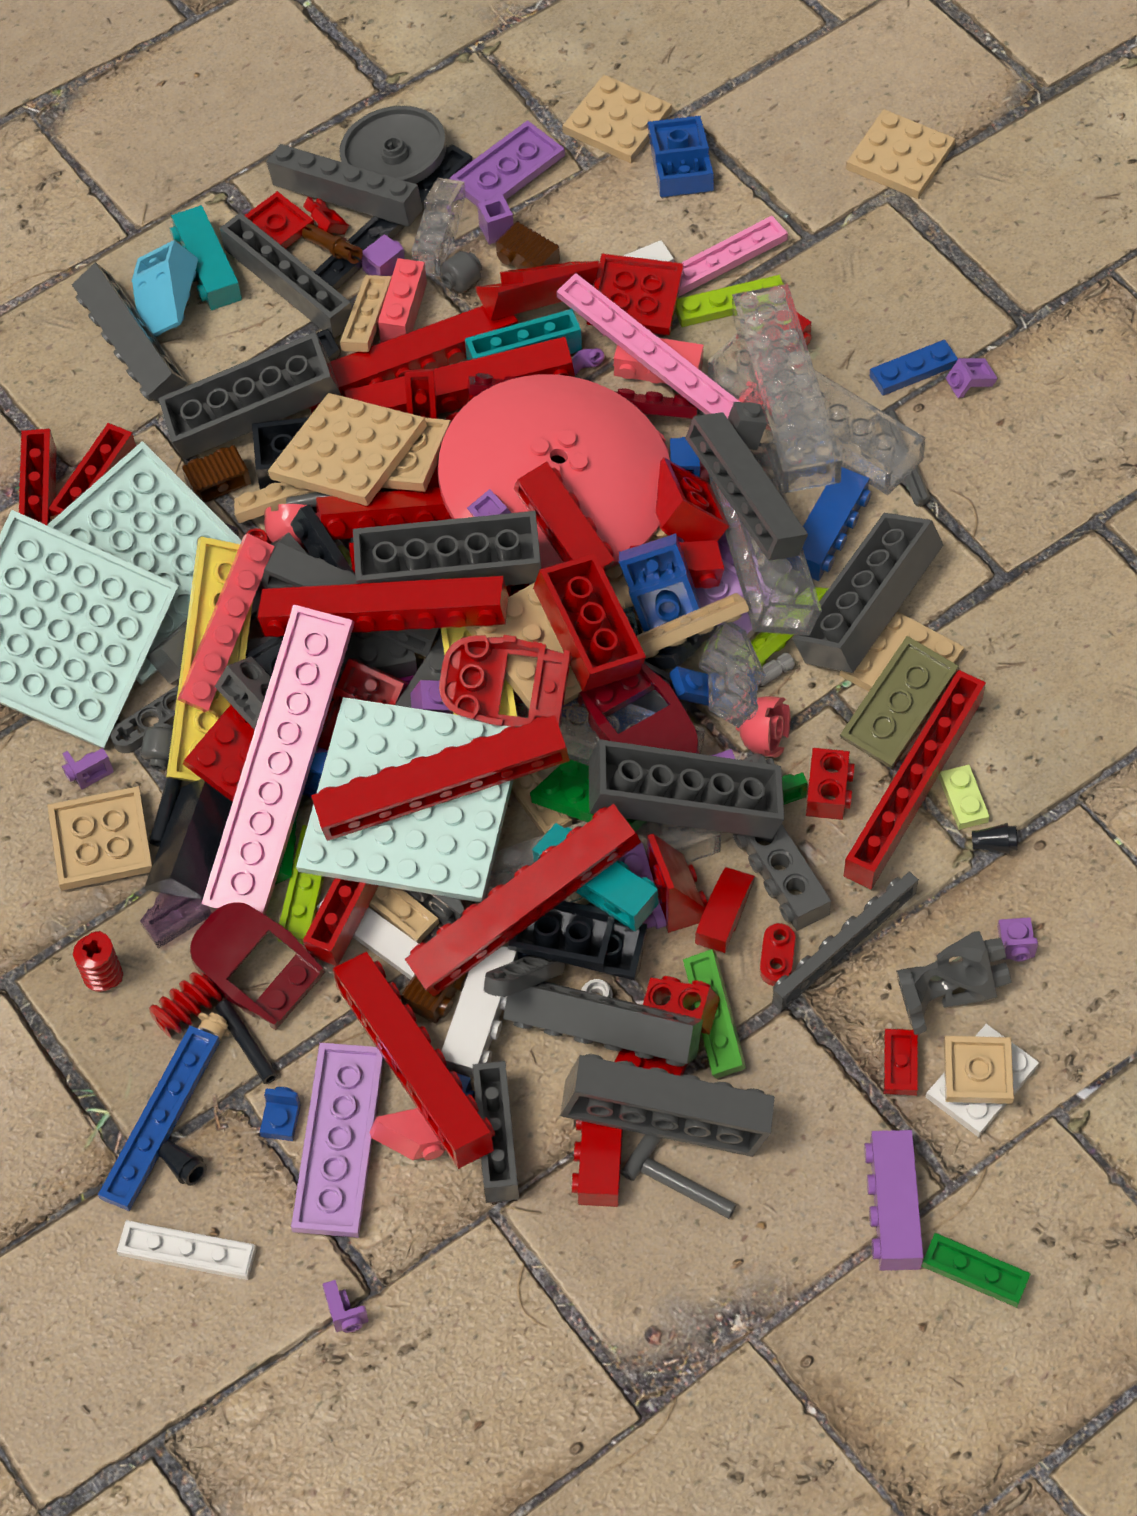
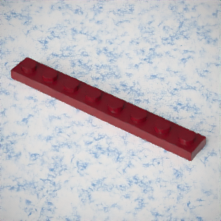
M478 373L476 377L469 376L468 394L477 396L499 383L518 377L507 376L504 379H494L492 375ZM620 388L618 392L614 391L634 404L643 414L690 419L697 415L698 408L680 394L674 395L673 398L664 397L663 394L654 391H648L646 395L635 394V391L626 388Z

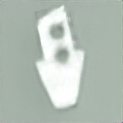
M438 178L424 200L425 210L412 247V260L425 262L426 275L441 277V266L446 261L450 245L455 242L465 201L464 181Z
M723 622L708 638L699 662V668L708 673L709 711L739 728L746 720L752 719L758 710V686L766 678V675L746 630L733 622Z

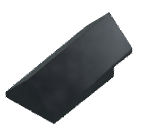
M203 779L181 787L145 884V890L203 900L233 803Z
M562 901L509 941L508 949L635 981L640 972L647 924L642 923L635 932L598 907Z

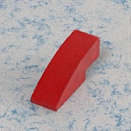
M728 867L724 868L695 932V944L726 953L755 880L754 875Z

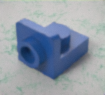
M287 1087L266 1088L264 1093L266 1105L260 1127L261 1137L293 1141L301 1107L298 1093Z

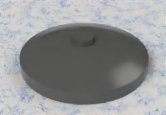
M391 106L378 109L363 116L347 130L340 144V158L343 163L416 184L427 178L439 167L446 154L447 140L441 122L432 113L413 106Z

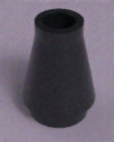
M1008 823L972 831L973 850L981 849L1010 854V851L1018 850L1016 825L1009 826Z
M173 1141L165 1142L159 1149V1157L164 1160L179 1183L192 1186L197 1184L205 1175L206 1165L201 1156L176 1145Z

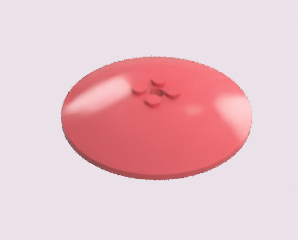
M555 374L531 375L510 379L483 391L458 412L442 440L438 461V482L445 507L452 519L473 517L467 507L489 489L503 502L511 513L529 512L513 488L518 478L547 461L551 468L555 467L560 472L563 478L562 484L567 491L574 493L580 503V510L584 516H588L593 520L599 538L602 542L606 541L612 548L613 558L615 559L611 565L613 567L619 564L620 551L627 550L630 546L648 543L658 530L660 522L655 512L660 461L663 457L668 460L670 459L665 444L654 425L634 404L623 396L600 384L581 378ZM559 455L566 461L557 464L551 460V457ZM537 524L541 569L563 563Z

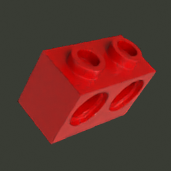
M812 748L806 816L843 820L844 808L850 809L852 790H846L847 782H853L855 764L849 763L850 751ZM827 769H835L838 772H828ZM830 795L835 797V799L829 800L824 798V796Z
M663 976L662 979L650 978L643 1005L703 1019L701 1033L710 1034L720 998L711 989V986L705 982L694 980L691 984L682 983L675 977ZM671 996L668 1003L661 1005L665 997ZM701 1000L700 1005L696 1009L691 1010V1006L696 1001Z

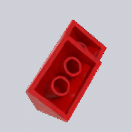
M572 261L500 272L501 283L477 286L476 292L490 320H496L563 302L557 297V290L575 273L593 286L599 269V261Z

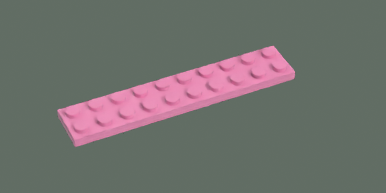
M293 605L202 900L203 905L218 909L228 903L241 902L266 915L354 627L353 620Z

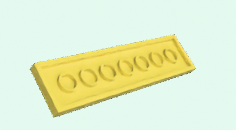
M206 537L198 538L177 699L240 544ZM252 604L227 666L246 657ZM218 690L207 712L176 700L166 778L190 782L201 779L185 767L183 762L231 705Z

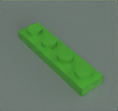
M710 949L683 959L689 984L694 980L705 982L711 986V989L720 998L710 1034L702 1033L712 1075L718 1079L747 1069L716 952ZM701 1000L694 1003L695 1009L700 1005Z

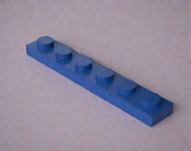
M189 1026L98 1193L100 1200L127 1211L131 1210L159 1157V1149L169 1139L220 1043L218 1036Z

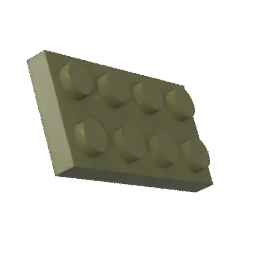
M906 636L841 732V739L893 769L951 683L956 672L959 670V666Z

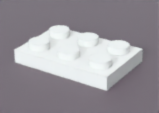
M987 1024L976 1035V1037H1004ZM1011 1042L1013 1093L1015 1095L1037 1069L1039 1062ZM945 1072L926 1094V1098L977 1137L984 1132L1006 1105L1001 1103L945 1102Z

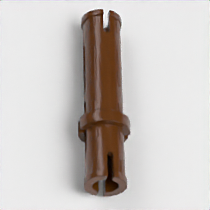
M314 224L306 225L311 231L305 228L302 231V237L306 241L330 251L332 256L337 259L344 258L352 264L359 262L354 256L362 259V249L351 244L343 236L332 235Z

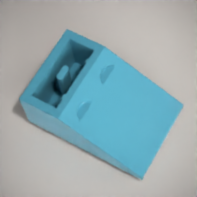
M175 240L138 258L132 277L136 310L156 337L172 328L178 327L183 322L186 303L190 298V288L196 276L195 270L198 258Z

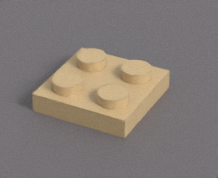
M944 1037L945 1102L1013 1103L1011 1037Z

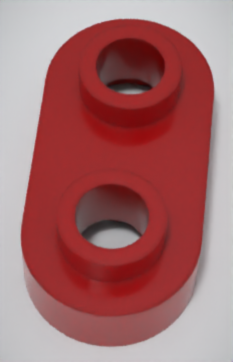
M773 924L764 932L760 976L765 983L774 986L782 976L787 975L789 977L792 973L796 937L792 928L786 924ZM783 935L785 939L776 940L774 936ZM773 963H778L782 967L779 969H773L771 965Z

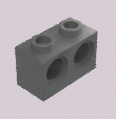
M248 657L228 665L214 687L255 730L271 677L252 657Z

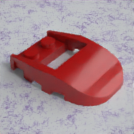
M486 635L464 637L454 642L444 656L439 682L440 696L443 703L452 712L484 723L519 727L531 723L535 718L555 715L558 725L561 727L572 655L568 650L560 653L548 649L546 644L517 639L516 636L503 635V637H486ZM508 655L537 658L528 718L499 714Z

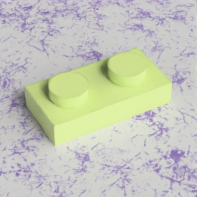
M970 765L940 771L939 780L958 829L988 823L990 816Z

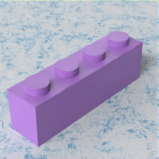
M912 1130L872 1131L870 1143L864 1144L865 1163H871L872 1174H867L868 1195H874V1206L869 1207L870 1227H876L877 1238H872L873 1259H879L880 1271L920 1270L923 1261Z

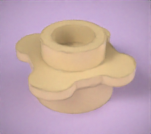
M210 1013L209 1015L199 1014L198 1018L202 1022L198 1029L218 1036L220 1041L223 1036H230L231 1032L227 1030V1021L222 1016L215 1013Z

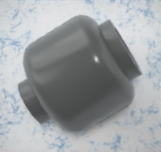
M459 251L443 262L441 266V281L447 289H453L456 292L462 293L481 279L482 264L473 253Z
M155 723L153 727L145 730L141 757L149 762V767L157 770H167L173 725Z

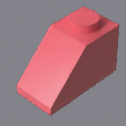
M418 1108L378 1116L369 1132L372 1139L411 1160L421 1158L433 1160L440 1157L445 1151Z

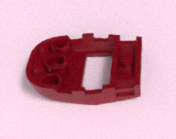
M643 663L638 675L579 692L577 702L579 706L584 704L589 713L588 723L600 740L699 754L697 732L687 712L671 686L645 663ZM653 690L657 691L668 704L667 707L619 734L606 719L607 716Z
M241 902L228 903L216 909L196 931L190 945L191 959L196 970L199 973L205 974L213 982L222 998L240 1007L242 1011L252 1017L258 1016L269 1022L270 1027L274 1030L278 1029L326 972L290 931L250 905ZM268 932H271L292 949L296 955L254 1002L228 979Z

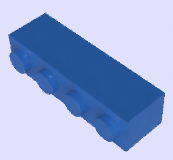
M837 465L803 525L808 536L799 556L788 557L787 559L804 576L819 581L824 572L828 573L831 570L836 550L841 551L847 539L846 532L849 528L853 529L859 518V509L861 506L866 507L870 500L872 491L868 490L869 477Z

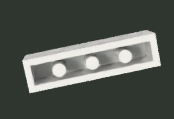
M502 946L469 970L441 1051L446 1059L448 1070L473 1077L472 1064L490 1063L492 1051H489L492 1039L497 1040L502 1027V1021H499L502 1009L505 1010L507 996L500 997L486 993L484 991L485 974L488 971L518 960L517 951L509 950L508 947Z

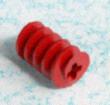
M101 931L91 932L76 943L73 949L74 961L88 989L95 992H103L116 987L122 982L123 970L111 939L107 934Z
M192 972L189 975L191 983L182 980L179 983L181 992L172 988L169 991L171 1000L162 996L159 999L161 1008L154 1004L149 1007L153 1020L169 1038H171L169 1032L171 1029L179 1034L183 1032L180 1026L181 1021L189 1026L193 1024L190 1014L193 1013L199 1016L202 1013L201 1005L211 1010L213 1008L210 1001L211 997L219 1002L223 1000L216 986L202 972H200L201 975Z

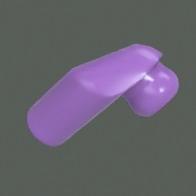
M598 348L579 350L572 358L575 376L582 368L599 366L604 360L603 351Z

